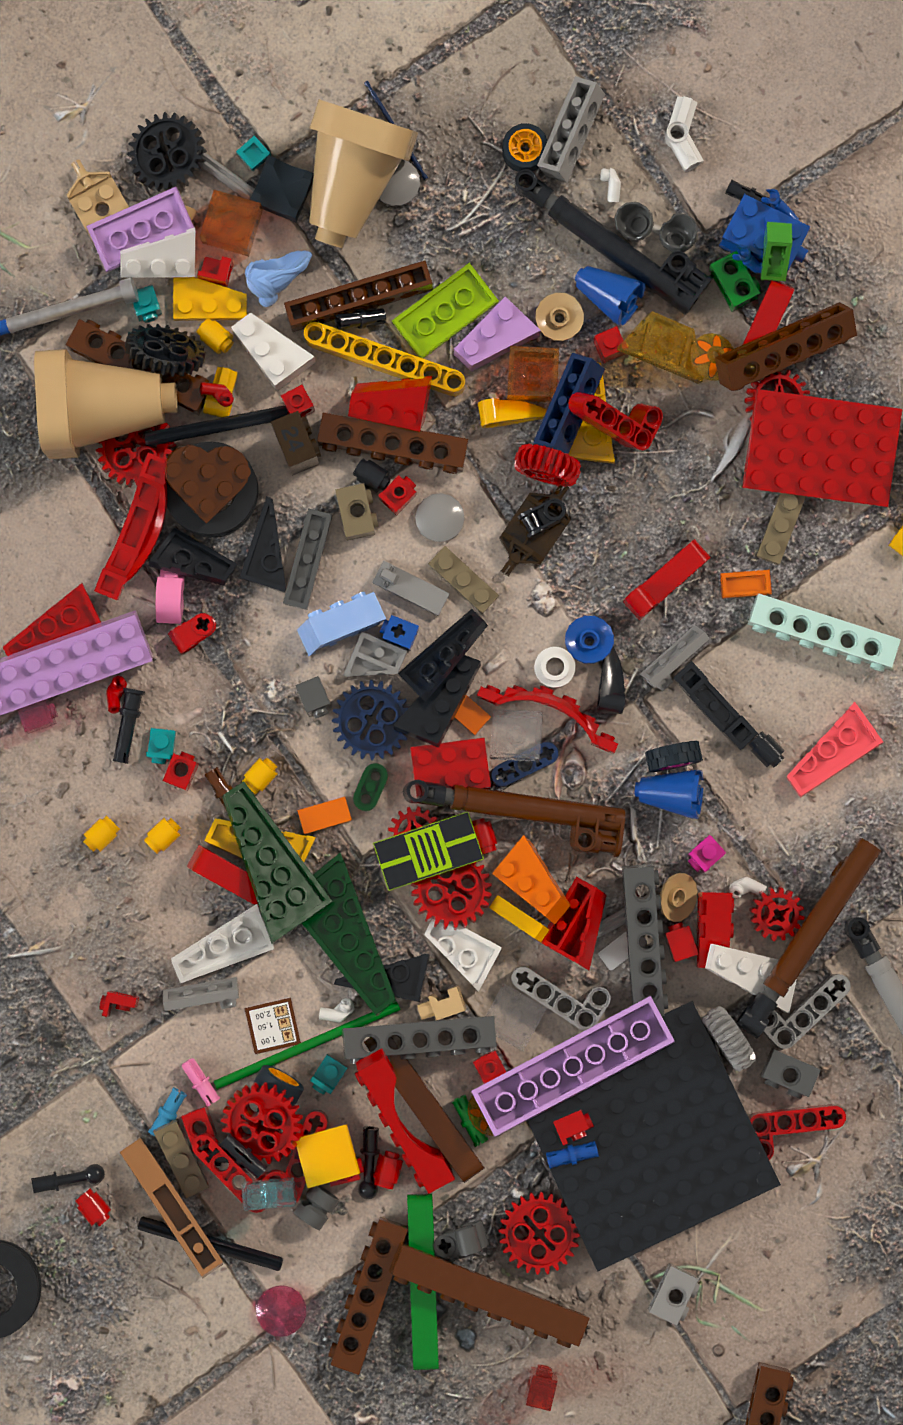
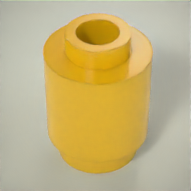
M206 319L197 330L200 340L217 354L227 353L234 344L232 341L233 335L216 320Z
M267 757L264 760L259 758L244 774L245 778L242 782L244 781L249 789L257 795L259 791L263 792L278 775L275 771L277 765Z
M106 815L103 819H98L83 834L86 837L83 842L93 852L96 849L101 852L118 836L116 833L120 828Z
M163 818L147 833L148 836L144 841L156 854L161 850L164 852L181 836L178 832L181 827L172 818L169 820Z

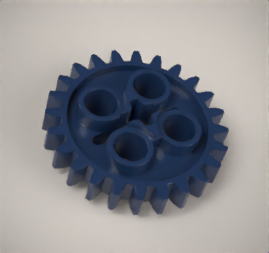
M370 680L369 687H365L364 683L360 681V689L357 690L351 685V694L343 691V695L346 698L345 701H336L341 708L333 709V712L339 715L338 718L332 719L333 723L339 724L338 727L333 729V732L342 734L338 737L337 741L345 740L346 743L343 749L346 750L352 747V756L359 751L361 752L362 760L366 754H370L371 761H374L375 754H379L380 758L384 759L385 751L391 756L393 755V746L401 749L399 740L407 741L403 733L393 728V725L408 709L403 708L407 700H398L401 692L397 691L392 694V685H389L387 689H383V681H380L378 687H374L373 680ZM365 697H370L374 700V706L370 710H364L360 706L361 700ZM383 701L384 705L376 716L378 724H372L366 737L361 740L360 736L368 725L366 717H372L379 702ZM387 709H391L396 713V717L392 722H385L382 719V713ZM352 719H359L362 722V727L357 732H353L348 728V724ZM373 731H381L384 738L381 743L374 744L370 741V734Z

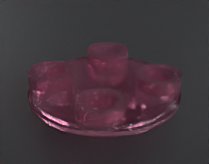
M279 1285L271 1287L260 1296L257 1302V1320L260 1326L271 1335L279 1337L291 1335L304 1323L306 1317L305 1301L300 1292L289 1286Z

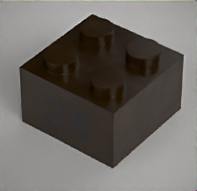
M299 411L271 421L292 476L319 465L318 458L321 457V453L315 438L310 440L308 436L312 432L306 416L301 417Z

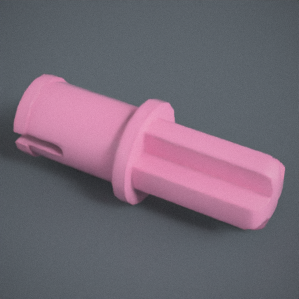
M194 1058L182 1064L183 1070L193 1083L192 1088H196L207 1107L220 1099V1096H218L208 1080L210 1077L205 1076Z

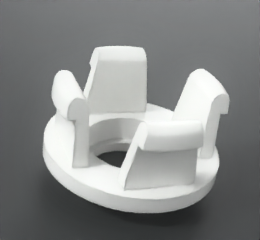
M549 647L537 656L534 665L535 674L538 680L547 687H562L572 679L575 673V661L567 650L560 647ZM559 658L562 660L564 670L560 675L553 676L547 672L546 663L549 659Z

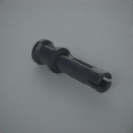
M123 687L125 695L123 705L119 709L122 717L112 761L128 764L136 718L141 716L139 709L145 691Z

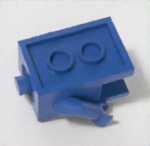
M766 189L770 194V199L762 197V202L744 194L719 244L720 248L730 253L737 250L738 254H733V259L742 261L754 273L761 274L767 222L792 223V249L788 270L794 260L802 263L808 252V249L801 245L810 226L799 221V218L791 208L780 199L779 192L775 189Z

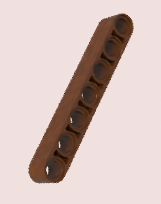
M390 1036L388 1038V1046L393 1050L398 1049V1045ZM369 1037L364 1041L370 1052L375 1049L376 1042L373 1038ZM390 1055V1062L397 1077L396 1089L464 1183L485 1169V1167L408 1059L401 1060L400 1055Z

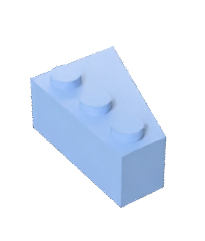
M361 592L352 596V601L344 604L343 600L330 605V610L322 612L319 609L308 614L309 618L297 629L308 656L316 654L315 652L318 649L328 645L331 647L340 640L350 636L353 637L362 631L364 632L380 625L386 617L375 593L372 592L366 595L365 592Z

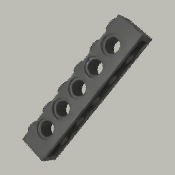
M652 864L622 866L632 1005L649 997L643 995L642 991L646 985L651 984L656 987V991L651 997L661 1016H665L664 1009H668V996L663 994L662 984H667L666 970L661 969L660 961L665 959L664 945H659V935L663 934L662 920H657V910H661L660 895L655 893V885H659L658 870H654ZM639 885L648 886V894L646 896L638 897L635 895V890ZM648 910L650 912L649 920L646 922L638 921L637 914L639 911ZM643 935H650L652 937V942L647 947L639 945V939ZM644 960H652L654 962L652 970L647 972L641 970V964Z
M494 1016L342 1029L344 1059H350V1064H355V1062L383 1048L390 1061V1055H400L401 1060L416 1058L415 1053H425L426 1057L441 1056L440 1051L450 1050L451 1055L466 1054L465 1049L475 1048L476 1053L491 1052L490 1047L497 1046ZM466 1029H472L475 1032L476 1037L472 1043H467L463 1039V1033ZM441 1031H447L450 1034L451 1040L448 1045L444 1046L439 1043L438 1035ZM416 1033H422L426 1038V1043L421 1048L413 1044V1037ZM391 1035H396L401 1040V1045L396 1050L388 1046V1038ZM366 1037H371L376 1042V1047L371 1052H367L362 1046L363 1040Z

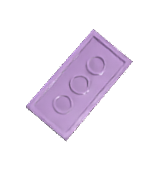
M174 187L86 227L106 272H110L120 267L121 250L146 242L153 243L165 239V236L172 234L175 236L185 233L186 230L194 228V225L178 188Z

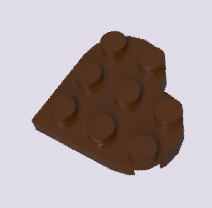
M193 445L180 446L170 453L165 462V478L170 487L206 524L242 490L251 474L248 461L244 455L237 449L228 446L214 447L208 452L201 447Z

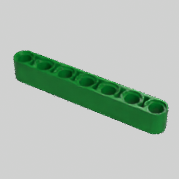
M407 1194L409 1246L435 1256L433 1195ZM410 1282L413 1370L439 1369L436 1291L432 1290L431 1294L425 1293L417 1289L418 1284Z

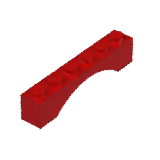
M383 1048L355 1062L357 1072L354 1074L361 1087L366 1085L369 1090L366 1095L373 1107L378 1106L381 1111L378 1115L384 1127L389 1126L393 1132L390 1134L392 1141L397 1148L401 1146L405 1152L402 1154V1157L408 1168L413 1166L416 1171L413 1175L420 1188L424 1186L428 1194L454 1181L455 1177L452 1168L441 1150L416 1138L400 1120L394 1105V1089L397 1077Z

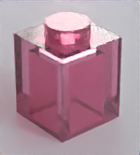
M46 699L17 709L24 731L28 734L57 724L55 720L58 717L54 703L50 704Z

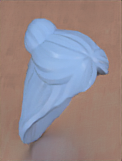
M298 250L288 253L281 258L266 261L261 259L250 262L245 269L248 288L254 295L259 297L258 301L262 306H272L278 299V293L285 290L307 268L312 253L306 250Z

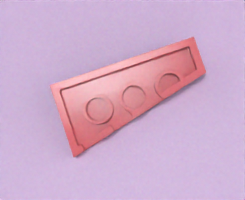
M854 702L786 778L801 798L882 745L883 740L856 702Z

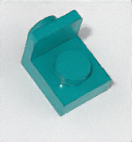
M153 285L138 289L139 301L134 302L133 305L139 322L143 320L145 323L155 321L159 315H162V311Z
M151 728L148 752H146V757L152 758L151 763L166 764L167 760H171L174 753L176 731Z
M327 1054L310 1079L314 1083L312 1088L322 1095H325L326 1092L331 1094L348 1067Z

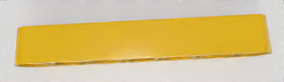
M311 322L304 329L305 341L313 349L400 379L424 378V374L427 371L434 370L438 376L435 380H432L430 389L449 396H459L465 389L464 375L458 370L319 322ZM317 330L322 333L321 338L318 340H311L309 338V334L312 331ZM340 338L345 341V344L342 348H334L332 342ZM360 346H364L368 349V353L361 357L355 354V350ZM387 354L392 359L388 364L384 365L379 363V356ZM410 362L415 368L407 373L402 371V364ZM452 378H457L461 385L453 389L447 385V382Z

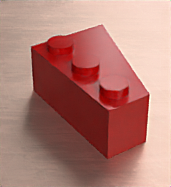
M576 876L565 895L570 907L555 925L552 922L549 923L547 927L549 931L541 943L589 971L607 895L597 887Z

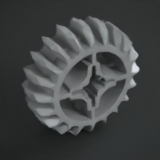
M718 1006L715 1009H711L702 1017V1022L709 1035L734 1070L740 1072L750 1067L756 1061V1055L749 1042L723 1007Z

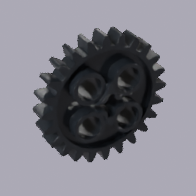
M164 112L162 119L157 114H154L153 122L146 118L147 126L145 128L138 125L141 131L140 134L132 133L136 142L128 143L134 149L127 153L130 158H133L129 162V165L135 168L132 171L133 174L139 176L138 180L142 184L146 182L148 188L152 189L155 185V189L158 192H161L163 186L166 191L171 189L172 186L177 187L179 191L180 183L182 182L189 186L187 179L190 177L196 180L197 178L193 172L195 170L202 171L198 163L206 161L200 155L207 152L203 146H200L205 143L203 137H199L202 132L195 128L196 125L192 121L188 122L184 115L179 119L175 112L171 118ZM161 133H163L164 143L161 140ZM179 133L178 139L171 141L173 134ZM157 141L153 149H148L151 142ZM168 154L170 161L164 155ZM186 155L185 161L177 164L179 157ZM170 162L173 164V172H171ZM163 163L162 169L158 172H155V167L158 164Z
M147 324L146 328L139 325L138 329L133 328L132 332H128L125 342V353L129 354V359H135L134 364H143L142 369L151 368L152 373L160 371L161 375H165L167 372L172 377H174L175 373L184 376V372L192 375L193 371L198 372L199 368L203 366L206 354L204 351L205 347L201 346V341H195L196 336H187V331L179 332V328L170 329L169 325H166L165 328L159 324H156V327Z

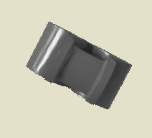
M482 1220L473 1221L460 1226L461 1228L444 1232L434 1242L435 1252L440 1257L447 1258L459 1254L460 1256H467L481 1251L483 1247L489 1245ZM445 1241L446 1243L450 1242L452 1246L445 1245Z

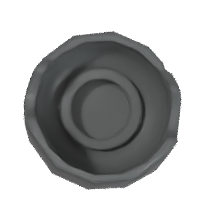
M639 202L625 203L618 208L614 217L617 231L631 241L643 240L651 233L654 226L653 214L646 206Z
M673 214L669 221L662 224L660 241L663 247L672 253L675 251L686 252L695 244L698 226L695 220L687 214Z

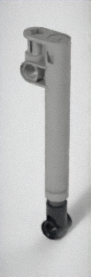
M861 917L850 918L844 925L845 934L850 938L860 958H865L868 964L865 966V969L871 975L872 982L903 1035V984L894 968L891 967L888 957L886 955L881 956L879 952L881 948L870 930L867 920ZM856 921L860 922L863 926L862 933L857 936L851 931V926Z

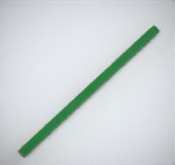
M396 1001L378 1016L374 1012H370L213 1081L214 1085L219 1090L258 1073L263 1065L274 1066L342 1036V1029L363 1027L401 1010L399 1004Z

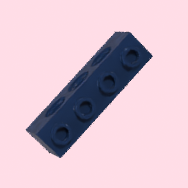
M576 353L571 354L534 439V444L561 450V452L569 454L583 420L570 411L568 402L570 397L576 392L595 394L605 368L594 359Z

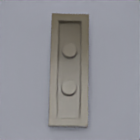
M780 493L756 557L778 566L780 565L806 496Z
M446 546L428 563L433 570L481 614L499 597L489 585Z
M175 1119L153 1130L185 1197H191L209 1188L177 1120Z

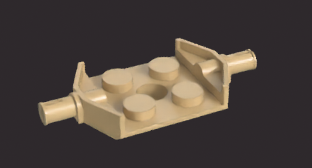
M78 159L76 162L80 169H78L75 162L71 163L78 177L66 196L90 236L86 226L129 208L110 172H88L82 165L81 160ZM107 205L109 207L108 214L105 216L97 215V207Z

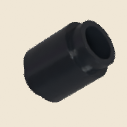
M363 458L353 472V475L357 477V481L364 483L365 486L376 493L380 489L384 491L391 481V478L388 477L390 472L370 459L367 461Z
M763 731L748 744L752 748L751 752L766 767L772 765L774 768L785 758L782 755L785 750L769 734L766 735Z

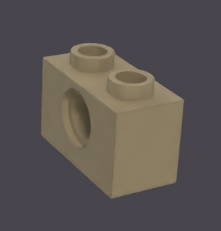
M364 483L335 489L346 540L375 535L374 528L379 527L376 513H371L369 504L373 503L371 490H365ZM353 507H363L365 509L364 514L361 517L352 516L351 510Z

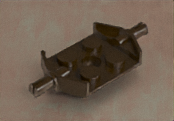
M563 486L557 487L551 495L540 493L528 494L499 537L509 556L508 561L500 570L503 574L505 573L509 577L518 564L541 565L557 539L570 523V518L566 512L563 521L529 539L525 525L517 516L550 499L555 498L562 501L563 496L569 489L568 486L564 488ZM553 505L548 509V514L552 517H558L562 513V509L557 505Z

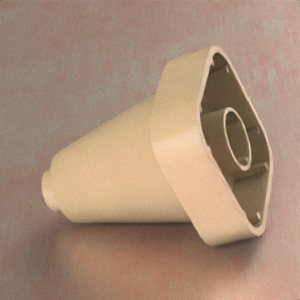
M318 99L310 125L311 129L317 131L309 223L318 226L315 236L316 240L343 248L346 236L357 238L401 160H410L418 132Z
M66 349L35 351L34 373L38 435L41 450L48 459L79 458L80 447L163 424L165 422V413L177 412L176 384L163 383L161 373L73 360Z

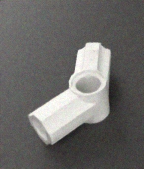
M678 96L665 134V141L672 148L684 172L697 168L704 160L689 135L697 102L692 98ZM679 131L683 137L675 139L671 136V132Z

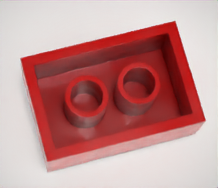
M485 738L441 743L439 748L431 744L410 747L414 780L445 784L446 788H452L454 784L464 787L491 788ZM415 785L416 796L419 798L421 796V789Z

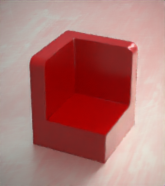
M222 256L221 260L205 257L201 271L198 270V279L228 288L234 265L232 258Z

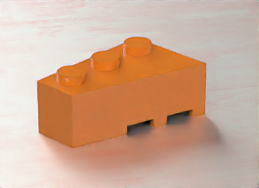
M523 835L492 874L555 925L570 907V904L550 874L548 867L541 859L534 844Z

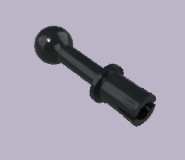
M374 1126L363 1127V1148L360 1149V1153L365 1155L364 1180L359 1184L358 1192L364 1199H372L378 1193V1186L374 1185L373 1176L375 1155L380 1154L378 1149L379 1128Z
M92 1164L85 1171L57 1176L56 1171H54L52 1175L31 1178L33 1193L56 1190L57 1192L59 1191L58 1186L83 1181L98 1184L104 1179L105 1171L102 1166Z

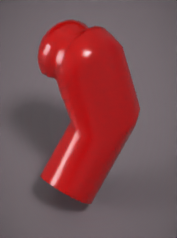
M200 383L199 393L201 395L213 396L224 407H229L234 402L232 393L225 385Z
M122 676L113 677L111 684L106 690L108 711L110 713L119 712L120 698L124 694L123 687L127 688V682Z

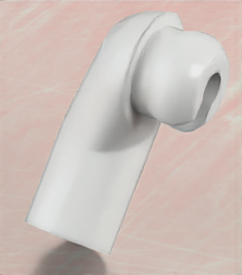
M601 169L600 180L607 181L609 184L607 201L619 202L621 181L615 169Z
M743 877L730 885L729 892L732 893L733 898H740L748 892L760 896L759 892H765L767 886L749 877Z
M344 998L334 1009L321 1007L319 1020L343 1022L354 1011L353 1001L349 998Z

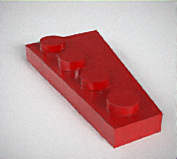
M83 582L3 645L6 655H12L101 623Z

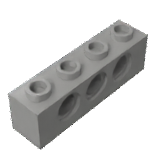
M575 76L537 165L547 177L568 183L605 96L597 82Z

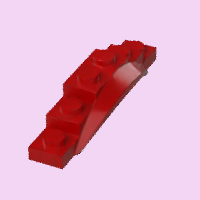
M149 452L147 453L139 474L140 478L130 510L115 547L105 567L102 569L94 590L95 592L114 600H119L125 583L141 569L153 551L163 527L167 508L166 459Z
M487 684L486 688L481 686L478 691L477 698L499 707L500 704L516 700L530 701L552 707L566 714L583 727L592 742V746L614 754L617 749L618 743L614 742L615 737L601 732L600 736L596 734L599 724L595 723V718L582 714L579 711L580 706L576 705L577 700L563 695L562 698L553 695L554 690L540 685L539 689L534 687L533 691H527L522 687L514 685L513 688L507 687L503 696L499 694L500 689Z

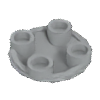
M401 160L379 201L391 206L407 205L413 201L420 187V176L416 168L409 161Z
M443 493L432 494L423 499L417 508L415 516L421 535L436 542L455 538L464 523V512L459 501Z

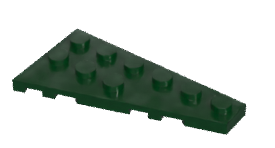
M243 781L225 793L222 798L271 944H273L328 906L332 900Z
M340 852L313 874L332 902L303 922L302 925L374 1014L378 1016L394 1003L396 998L342 853Z

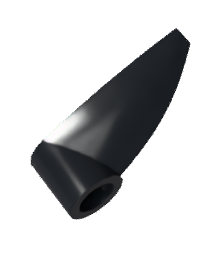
M613 646L610 654L602 662L597 711L622 714L625 705L624 676L621 662Z

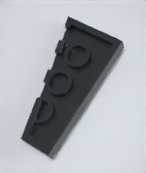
M471 609L398 673L399 676L426 703L487 628V623Z
M464 655L426 703L420 697L413 702L393 725L394 730L439 748L481 666V661Z

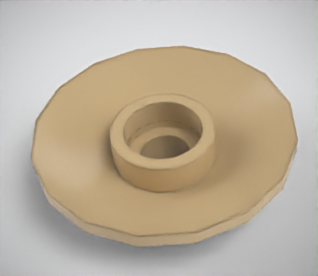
M554 293L546 296L539 303L536 309L535 321L545 337L553 341H565L573 338L580 331L584 322V312L581 304L575 297L567 293ZM561 315L564 321L558 323L555 321V317Z
M676 873L669 877L660 892L661 913L672 922H680L686 919L694 910L698 891L696 883L691 876L685 873Z

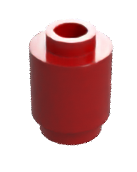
M485 818L471 821L482 855L496 851L495 844L498 843L491 821L486 822Z
M385 1150V1154H379L373 1176L375 1178L374 1185L393 1189L394 1185L398 1183L404 1161L399 1159V1153Z
M90 1188L75 1200L78 1205L77 1209L91 1226L96 1223L99 1227L110 1218L108 1212L111 1209L97 1191L94 1193Z

